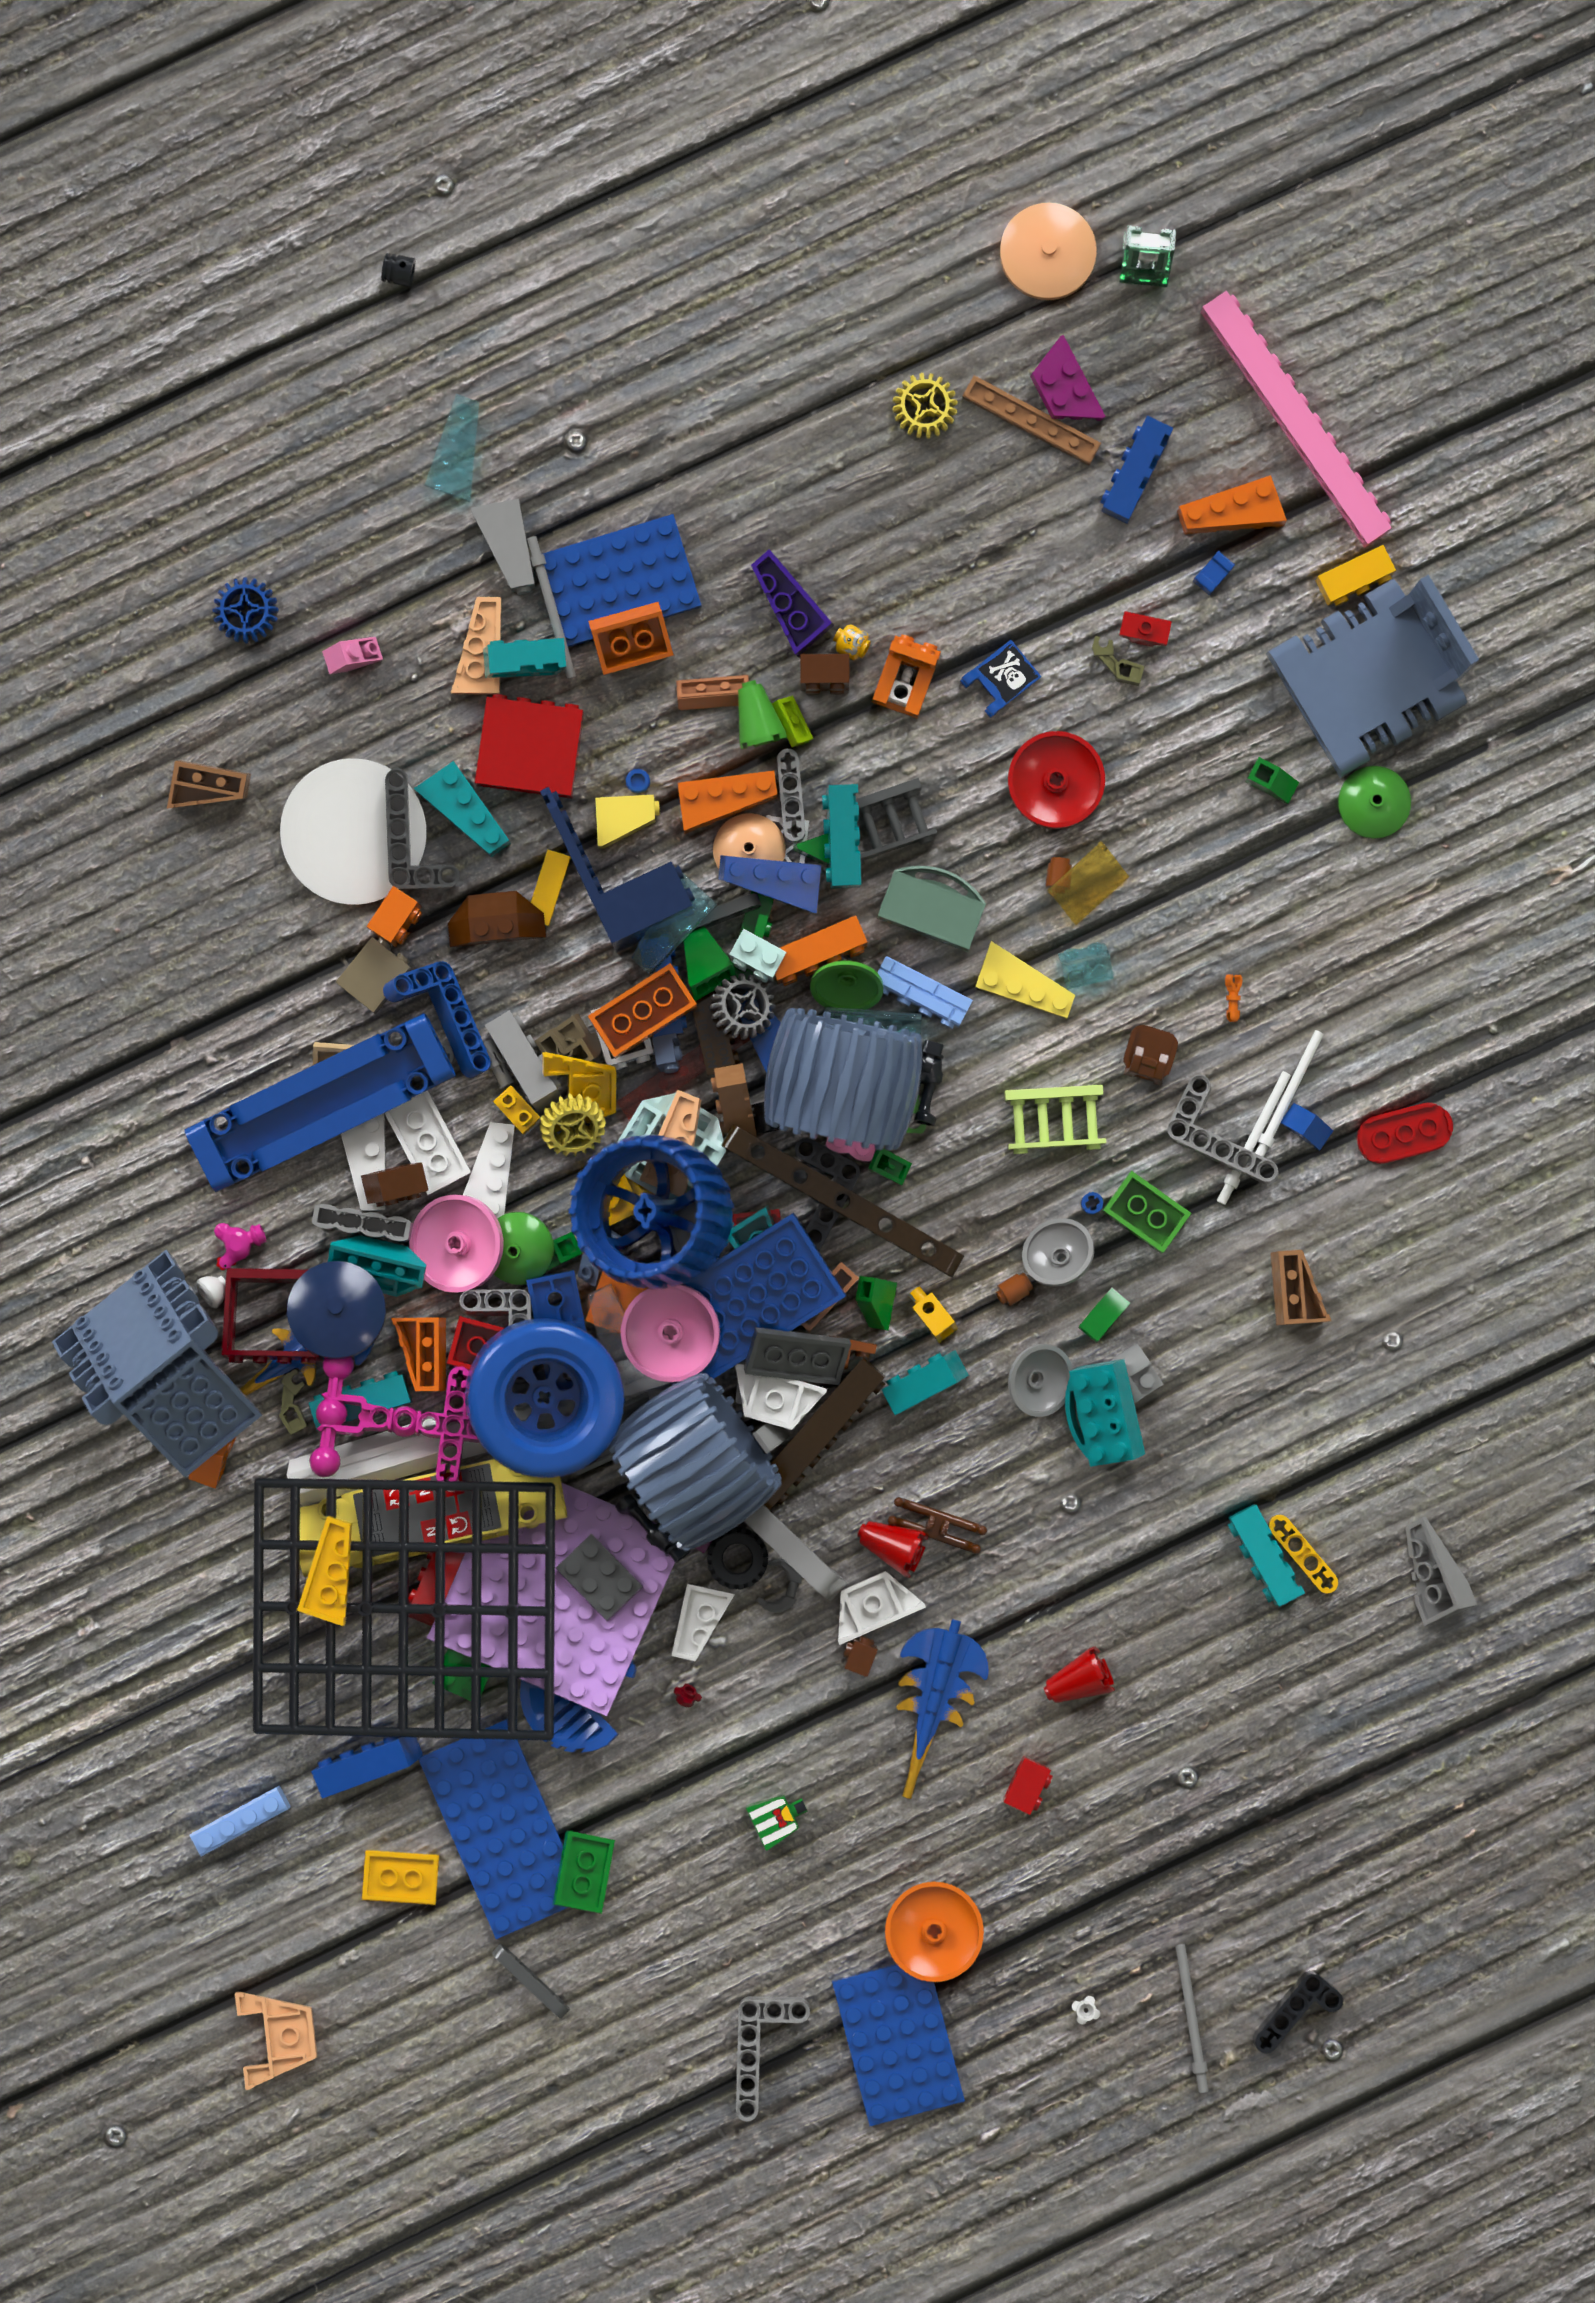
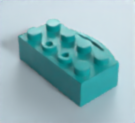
M1125 1359L1080 1366L1069 1371L1070 1378L1065 1396L1067 1422L1073 1439L1089 1460L1090 1467L1135 1460L1145 1455ZM1074 1397H1075L1076 1406H1077V1416H1078V1420H1079V1424H1080V1427H1081V1429H1082V1432H1081V1430H1080V1428H1079V1426H1078V1422H1077V1419H1076L1075 1405H1074Z

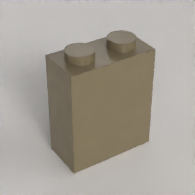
M372 937L336 981L339 986L374 1014H377L387 1001L383 994L384 985L396 976L412 970L408 966L410 961L401 953L394 955L389 951L391 945L381 937L378 940Z

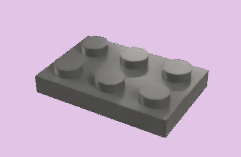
M592 1534L556 1567V1570L606 1621L610 1620L643 1588Z

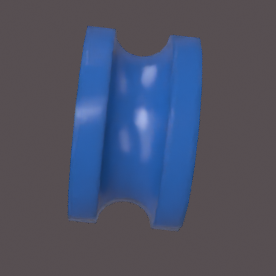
M1089 1192L1082 1198L1081 1207L1088 1214H1096L1103 1207V1199L1098 1193ZM1093 1196L1094 1200L1097 1198L1099 1201L1095 1210H1090L1091 1207L1087 1208L1085 1205L1089 1201L1088 1197Z

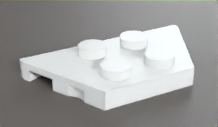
M738 1363L735 1366L744 1416L790 1430L800 1422L827 1391L826 1388L798 1380L748 1375L744 1372L745 1365Z
M886 1571L841 1590L839 1645L924 1609L926 1606Z

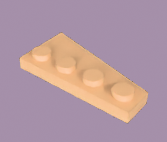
M677 1090L659 1135L681 1140L694 1147L701 1099ZM647 1162L640 1181L657 1187L658 1181L655 1167L651 1162ZM667 1163L670 1193L681 1196L687 1192L689 1179L677 1167Z

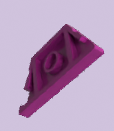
M1064 335L1060 336L1030 377L1052 419L1071 418L1072 420H1082L1083 418H1090L1101 421L1106 416Z

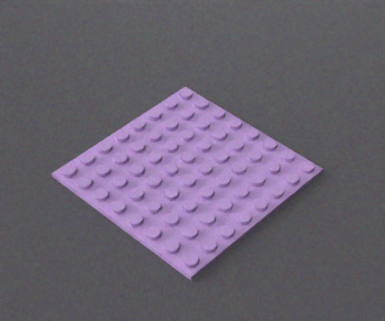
M562 1483L567 1518L555 1520L554 1694L607 1717L675 1561L671 1556L666 1557L663 1551L648 1542L646 1539L647 1532L632 1516L621 1514L617 1511L615 1505ZM527 1511L524 1514L523 1519H532L534 1516V1511ZM541 1523L535 1528H519L518 1544H545V1523ZM590 1534L643 1586L608 1621L556 1570V1567ZM509 1535L484 1540L482 1543L508 1544ZM465 1553L445 1599L448 1605H472V1553ZM482 1553L481 1605H508V1554ZM518 1554V1603L521 1606H545V1554ZM446 1614L445 1647L470 1658L471 1615ZM481 1615V1663L491 1667L508 1668V1618L506 1616ZM518 1616V1668H544L545 1616ZM435 1621L427 1636V1639L435 1642ZM518 1678L544 1689V1678Z

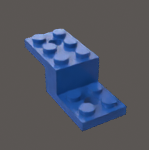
M574 1270L526 1280L534 1319H557L576 1325L587 1332ZM553 1292L560 1293L562 1296V1302L557 1306H553L548 1302V1297ZM543 1364L545 1376L547 1379L550 1371V1366L548 1364ZM563 1373L555 1381L556 1386L561 1391L573 1387V1381L565 1379Z

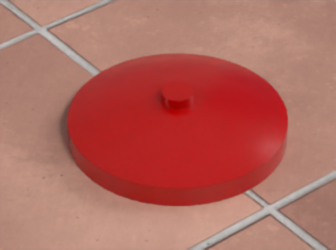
M1063 731L1041 733L1026 741L1014 755L1008 772V789L1017 810L1030 822L1051 829L1068 828L1084 821L1098 806L1105 788V771L1096 750L1083 738Z

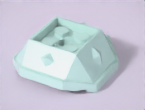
M676 1093L642 1100L618 1141L632 1136L659 1135ZM700 1107L694 1147L703 1152L711 1162L718 1166L726 1153V1148L721 1146L724 1140L719 1120L716 1116ZM647 1161L636 1163L625 1173L627 1178L656 1195L657 1187L640 1181ZM689 1180L687 1192L694 1187ZM671 1193L669 1195V1199L679 1197Z

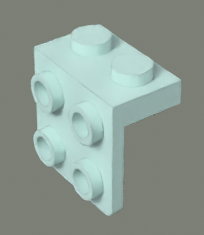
M743 929L729 955L736 968L744 972L746 969L754 972L755 978L767 983L768 980L774 981L775 973L787 952Z

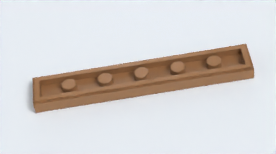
M975 375L962 396L963 399L1089 466L1101 446L1099 441L1057 419H1052L1050 415Z

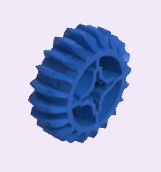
M246 577L243 578L241 585L237 579H234V587L231 588L226 583L225 587L228 591L226 593L222 590L218 591V594L223 597L222 600L214 599V603L220 606L213 608L214 614H220L214 618V621L222 623L218 628L221 632L227 630L225 634L227 638L232 637L234 634L235 642H239L241 636H243L244 643H249V636H252L253 640L257 642V634L260 633L265 638L267 634L264 629L273 630V626L269 622H277L278 620L277 617L271 615L279 612L278 607L272 606L277 603V599L270 598L273 592L271 589L265 591V583H261L257 587V579H253L250 585ZM249 592L259 595L263 599L265 606L252 604ZM240 594L239 602L228 607L230 601ZM247 603L251 610L247 611V615L244 617V614L239 611L244 610ZM232 614L233 616L240 617L242 628H237L230 624L227 615ZM264 614L261 621L250 628L253 618Z

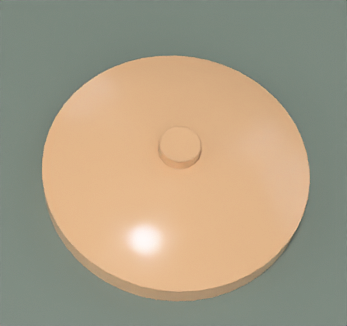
M1056 203L1036 204L1019 212L1007 225L1000 245L1001 265L1011 284L1023 294L1040 300L1061 299L1080 289L1090 277L1096 260V241L1087 221L1073 209Z

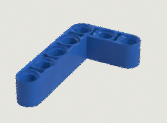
M436 962L400 974L384 985L383 994L390 1002H399L428 992L463 1075L467 1078H475L489 1069L491 1064L489 1055L453 969L447 962Z

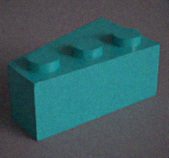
M956 1350L943 1357L941 1353H938L927 1359L928 1365L921 1367L920 1364H917L906 1370L909 1375L903 1378L897 1375L886 1381L888 1386L881 1390L894 1415L969 1376Z

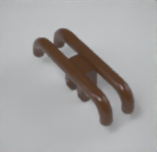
M901 1497L895 1498V1506L929 1518L926 1526L896 1516H890L888 1518L889 1525L928 1533V1538L974 1554L980 1553L981 1547L978 1544L946 1533L950 1524L979 1535H985L987 1533L985 1526Z

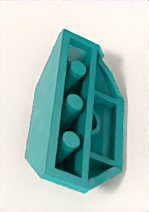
M361 1235L334 1241L330 1244L328 1262L343 1261L363 1268L374 1277L383 1294L398 1297L415 1289H420L423 1286L426 1264L407 1246Z

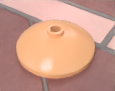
M746 813L732 817L720 827L714 839L713 855L718 869L721 855L784 861L785 840L780 829L770 819L759 814ZM748 843L754 846L750 852L744 849V846Z

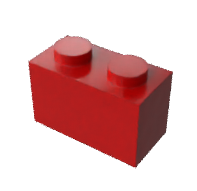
M1023 1756L1006 1791L1003 1802L1031 1815L1032 1810L1037 1811L1042 1801L1039 1795L1043 1788L1047 1789L1053 1778L1050 1775L1051 1769Z

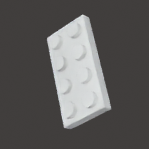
M428 1090L385 1112L410 1163L422 1162L429 1191H426L428 1196L471 1173Z

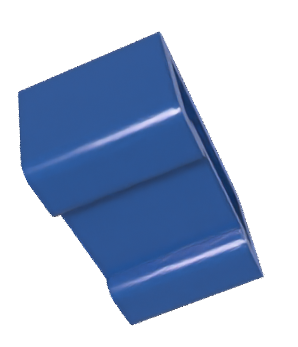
M1218 551L1198 573L1193 582L1210 595L1230 573L1235 564Z

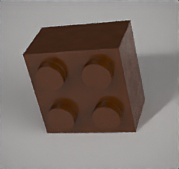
M800 654L801 691H806L807 695H818L820 691H830V694L841 695L844 694V691H849V654Z
M422 1162L405 1164L361 1175L367 1204L376 1203L377 1207L421 1198L422 1192L429 1191Z

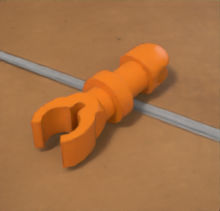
M1229 974L1225 977V985L1229 992V995H1226V1000L1229 1001L1226 1017L1229 1022H1237L1240 1018L1238 1001H1241V996L1238 995V992L1242 986V976Z

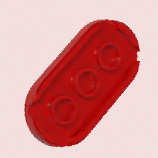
M1418 1104L1367 1119L1358 1130L1357 1146L1363 1157L1370 1162L1376 1164L1394 1162L1432 1152L1445 1146L1453 1132V1121L1450 1114L1437 1104Z

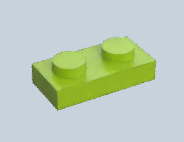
M793 695L772 703L786 731L791 747L808 743L814 739Z

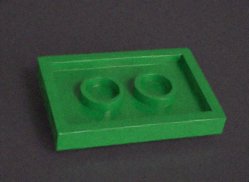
M566 1831L552 1905L602 1914L615 1840Z

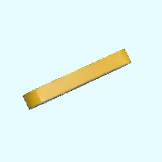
M1280 1514L1271 1517L1268 1526L1274 1538L1315 1587L1326 1594L1334 1592L1338 1587L1336 1575L1286 1516ZM1284 1520V1529L1287 1532L1292 1529L1294 1533L1288 1535L1282 1541L1281 1537L1285 1535L1280 1530L1274 1531L1273 1528L1276 1526L1274 1521ZM1294 1537L1299 1538L1302 1542L1301 1549L1296 1552L1291 1551L1288 1547L1290 1539ZM1309 1556L1317 1559L1318 1565L1314 1570H1307L1304 1566V1561ZM1324 1567L1325 1571L1321 1573L1326 1578L1332 1577L1333 1580L1330 1582L1332 1587L1328 1588L1325 1586L1322 1588V1579L1318 1575L1314 1579L1312 1575L1318 1573Z

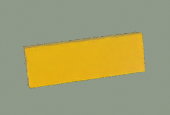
M548 849L531 903L544 913L546 926H550L571 860V856Z

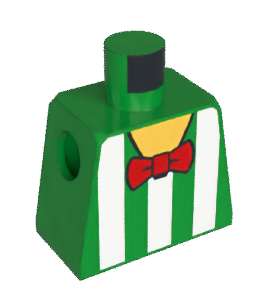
M785 1795L746 1806V1810L766 1851L799 1828L796 1817L808 1812L802 1798L788 1804Z

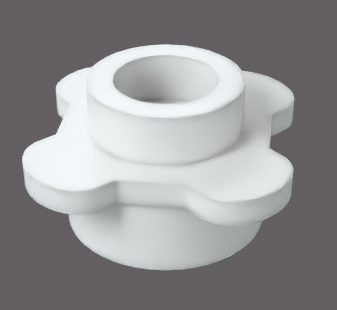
M1087 1996L1085 2000L1080 2002L1074 2001L1072 2004V2009L1077 2013V2022L1079 2024H1086L1087 2021L1098 2019L1100 2016V2011L1096 2009L1094 2005L1095 1999L1092 1996Z

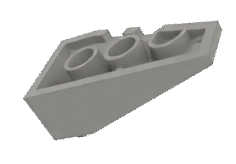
M1422 1517L1405 1526L1409 1556L1413 1558L1414 1572H1411L1412 1580H1416L1417 1595H1414L1415 1604L1424 1626L1458 1615L1476 1606L1477 1603L1467 1579L1427 1518Z

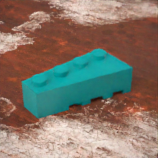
M858 784L829 785L826 795H822V810H827V819L823 820V832L828 834V844H824L825 858H829L830 868L825 869L826 883L831 884V889L859 888L861 886L860 850L858 851V846H860L859 826H857L859 804L856 802Z

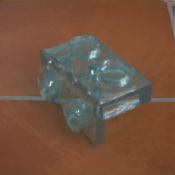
M1093 943L1081 949H1067L1064 953L1058 954L1066 989L1114 979L1110 955L1105 943Z

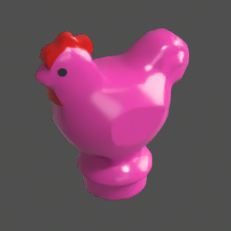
M226 1223L216 1225L214 1229L215 1236L224 1242L226 1253L222 1257L217 1258L216 1266L222 1271L236 1265V1262L245 1259L250 1254L252 1244L261 1246V1244L267 1242L261 1224L251 1225L249 1231L239 1227H230Z

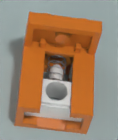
M901 634L900 637L895 636L894 640H892L872 703L918 719L941 651H938V647L933 644L924 642L921 645L915 643L914 638ZM900 666H906L907 668L901 674V679L897 681L896 678ZM912 669L914 670V672L915 670L918 671L913 686L910 685V680L912 681L911 678L913 677ZM897 688H904L908 695L903 699H899L894 695V691Z

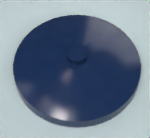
M331 1261L312 1267L296 1281L288 1298L287 1317L293 1335L306 1350L326 1359H346L362 1353L376 1341L384 1326L386 1304L379 1284L370 1273L352 1263Z

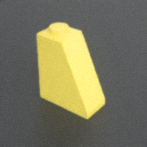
M654 795L595 798L598 848L604 849L655 823V816L660 815L659 801H655Z

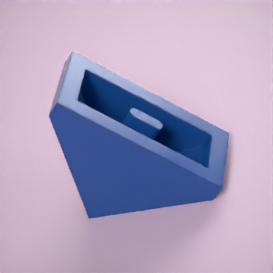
M1295 1103L1291 1105L1280 1123L1319 1151L1334 1131L1317 1115Z

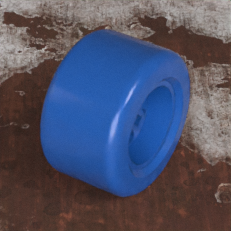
M535 1318L520 1321L502 1329L483 1345L472 1362L465 1388V1404L469 1422L474 1433L485 1450L496 1461L510 1470L523 1475L553 1478L583 1469L595 1461L608 1448L622 1420L624 1389L615 1361L597 1339L571 1323L557 1319ZM548 1364L550 1366L548 1378L537 1380L532 1371L533 1366ZM565 1372L573 1381V1387L561 1391L556 1386L555 1381L561 1373ZM519 1376L523 1377L530 1384L526 1394L512 1392L513 1384ZM540 1391L544 1393L549 1391L550 1394L547 1396V1402L543 1400L538 1402L537 1399L540 1397L538 1393ZM562 1399L575 1402L574 1409L568 1417L564 1416L557 1409ZM528 1403L532 1412L526 1420L521 1421L513 1408L518 1404ZM550 1413L555 1423L554 1427L539 1429L537 1427L539 1415Z

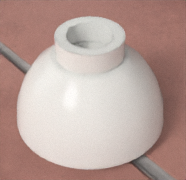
M206 1276L198 1279L196 1286L205 1302L212 1308L220 1306L225 1298L226 1280L222 1276L218 1278Z

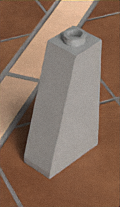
M519 499L471 507L474 519L511 591L517 592L518 595L530 593L531 589L536 588Z

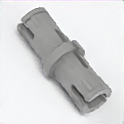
M490 1039L484 1042L491 1061L489 1070H492L500 1086L499 1088L502 1089L514 1083L505 1065L506 1060L501 1057L494 1040Z

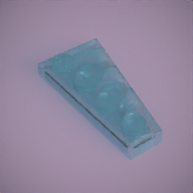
M456 394L424 485L467 502L471 501L479 402Z
M684 873L685 878L681 882L685 889L690 888L695 898V901L691 902L693 909L647 930L631 957L649 975L664 962L717 905Z

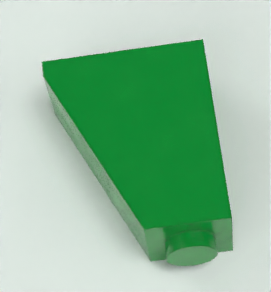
M705 926L683 937L688 983L691 995L695 1001L713 992L717 986H723L722 981L724 979L731 982L730 976H736L732 961Z

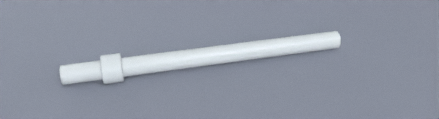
M1317 1030L1314 1031L1265 1133H1262L1258 1140L1259 1146L1255 1152L1256 1154L1264 1157L1267 1149L1272 1147L1275 1141L1273 1137L1324 1035Z
M1282 1071L1244 1146L1245 1149L1253 1152L1291 1077L1290 1074ZM1242 1156L1238 1161L1239 1166L1244 1168L1250 1157ZM1232 1169L1231 1173L1227 1174L1223 1182L1225 1185L1217 1199L1219 1203L1226 1205L1233 1189H1237L1241 1181L1239 1179L1240 1172Z

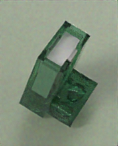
M1127 225V230L1124 231L1119 283L1167 287L1175 250L1176 230L1161 229L1160 234L1142 233V227Z

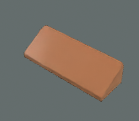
M749 675L676 681L678 709L692 710L738 706V689L742 688V683L749 682Z

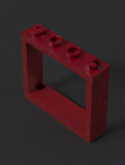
M227 1268L222 1339L223 1357L229 1359L230 1363H243V1359L253 1360V1363L266 1364L268 1360H277L279 1364H292V1360H301L302 1364L313 1365L316 1364V1361H323L322 1357L316 1356L309 1351L234 1350L238 1283H296L309 1269Z

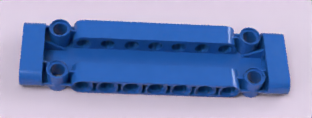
M423 1013L229 1106V1108L186 1128L185 1134L212 1189L218 1192L411 1100L412 1097L456 1077V1074L428 1016ZM393 1032L401 1034L403 1040L400 1045H395L391 1042L390 1038ZM419 1076L424 1080L422 1089H417L413 1086V1077ZM218 1117H224L227 1120L228 1127L226 1129H221L217 1126ZM240 1161H246L249 1164L250 1169L248 1173H243L239 1170L238 1165Z

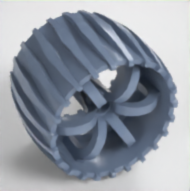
M803 1008L787 1009L776 1034L767 1068L764 1098L765 1122L774 1128H777L780 1124V1130L787 1131L791 1127L796 1135H800L802 1131L810 1132V1138L816 1139L817 1134L828 1136V1142L833 1143L834 1138L846 1140V1146H851L853 1141L861 1142V1147L866 1149L869 1148L870 1144H875L876 1150H882L884 1145L886 1150H897L907 1132L918 1097L922 1069L921 1035L913 1031L909 1035V1030L905 1028L901 1030V1033L897 1032V1027L894 1025H890L889 1029L881 1028V1022L875 1021L874 1026L863 1024L864 1018L860 1017L858 1022L847 1021V1015L841 1014L840 1019L831 1018V1013L824 1011L823 1016L816 1015V1010L809 1009L807 1014H805Z
M699 1373L662 1391L642 1405L619 1426L609 1446V1451L615 1453L612 1457L614 1463L620 1462L622 1466L619 1469L620 1475H627L630 1483L627 1485L628 1489L631 1491L635 1488L641 1497L637 1501L639 1505L646 1504L651 1511L648 1517L651 1520L656 1518L661 1523L659 1530L662 1533L668 1531L671 1534L668 1539L672 1543L677 1542V1547L684 1551L700 1547L740 1525L766 1503L782 1484L781 1475L776 1473L778 1471L777 1465H771L769 1462L773 1458L771 1453H764L760 1444L752 1435L751 1431L755 1429L754 1426L750 1425L747 1427L741 1418L744 1412L742 1410L736 1412L731 1405L734 1402L731 1396L725 1398L722 1395L724 1388L721 1385L715 1387L716 1380L712 1377L709 1378V1375L706 1373Z

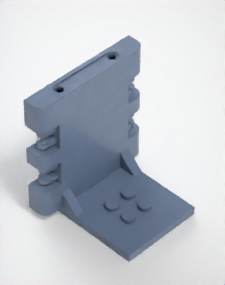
M1429 575L1421 578L1406 596L1394 579L1365 594L1363 599L1374 617H1372L1364 603L1361 602L1357 606L1365 622L1360 625L1354 614L1349 610L1344 612L1347 621L1340 611H1336L1324 618L1321 624L1325 631L1321 627L1316 629V634L1324 646L1317 649L1309 635L1303 636L1310 654L1296 635L1266 653L1340 778L1369 762V754L1360 738H1362L1369 751L1373 753L1377 750L1375 743L1369 736V733L1372 731L1376 732L1380 742L1384 745L1390 743L1385 731L1394 746L1412 736V731L1407 721L1413 729L1418 727V721L1410 710L1413 707H1417L1423 719L1426 721L1430 720L1431 715L1423 701L1427 704L1436 721L1441 720L1467 704L1466 697L1457 682L1478 662L1479 658Z
M167 1250L162 1252L143 1269L136 1271L128 1281L87 1314L79 1317L71 1327L52 1341L60 1358L69 1367L74 1368L69 1372L73 1382L83 1392H87L82 1399L90 1414L102 1425L112 1424L125 1415L184 1477H187L262 1416L259 1409L227 1377L204 1350L216 1340L218 1331L207 1312L199 1304V1299L194 1290L185 1281V1276L176 1260Z

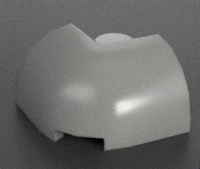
M1137 1343L1111 1360L1125 1359L1134 1403L1164 1385Z

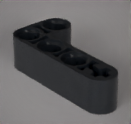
M1306 1971L1254 2032V2045L1262 2053H1271L1314 2001L1325 2010L1336 2012L1343 2005L1342 1995L1318 1973ZM1309 1978H1317L1318 1985L1316 1988H1306V1982ZM1328 1994H1336L1337 2001L1335 2004H1325V1998ZM1296 1996L1301 1997L1302 2005L1299 2008H1292L1290 2006L1291 1999ZM1278 2016H1285L1287 2018V2022L1283 2027H1276L1274 2024ZM1269 2026H1271V2028L1276 2033H1278L1276 2036L1273 2034V2032H1270V2030L1268 2029ZM1260 2037H1268L1270 2043L1268 2045L1265 2043L1261 2045Z

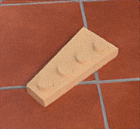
M501 597L476 598L451 694H500V678H485L483 649L490 645L491 641L501 640Z

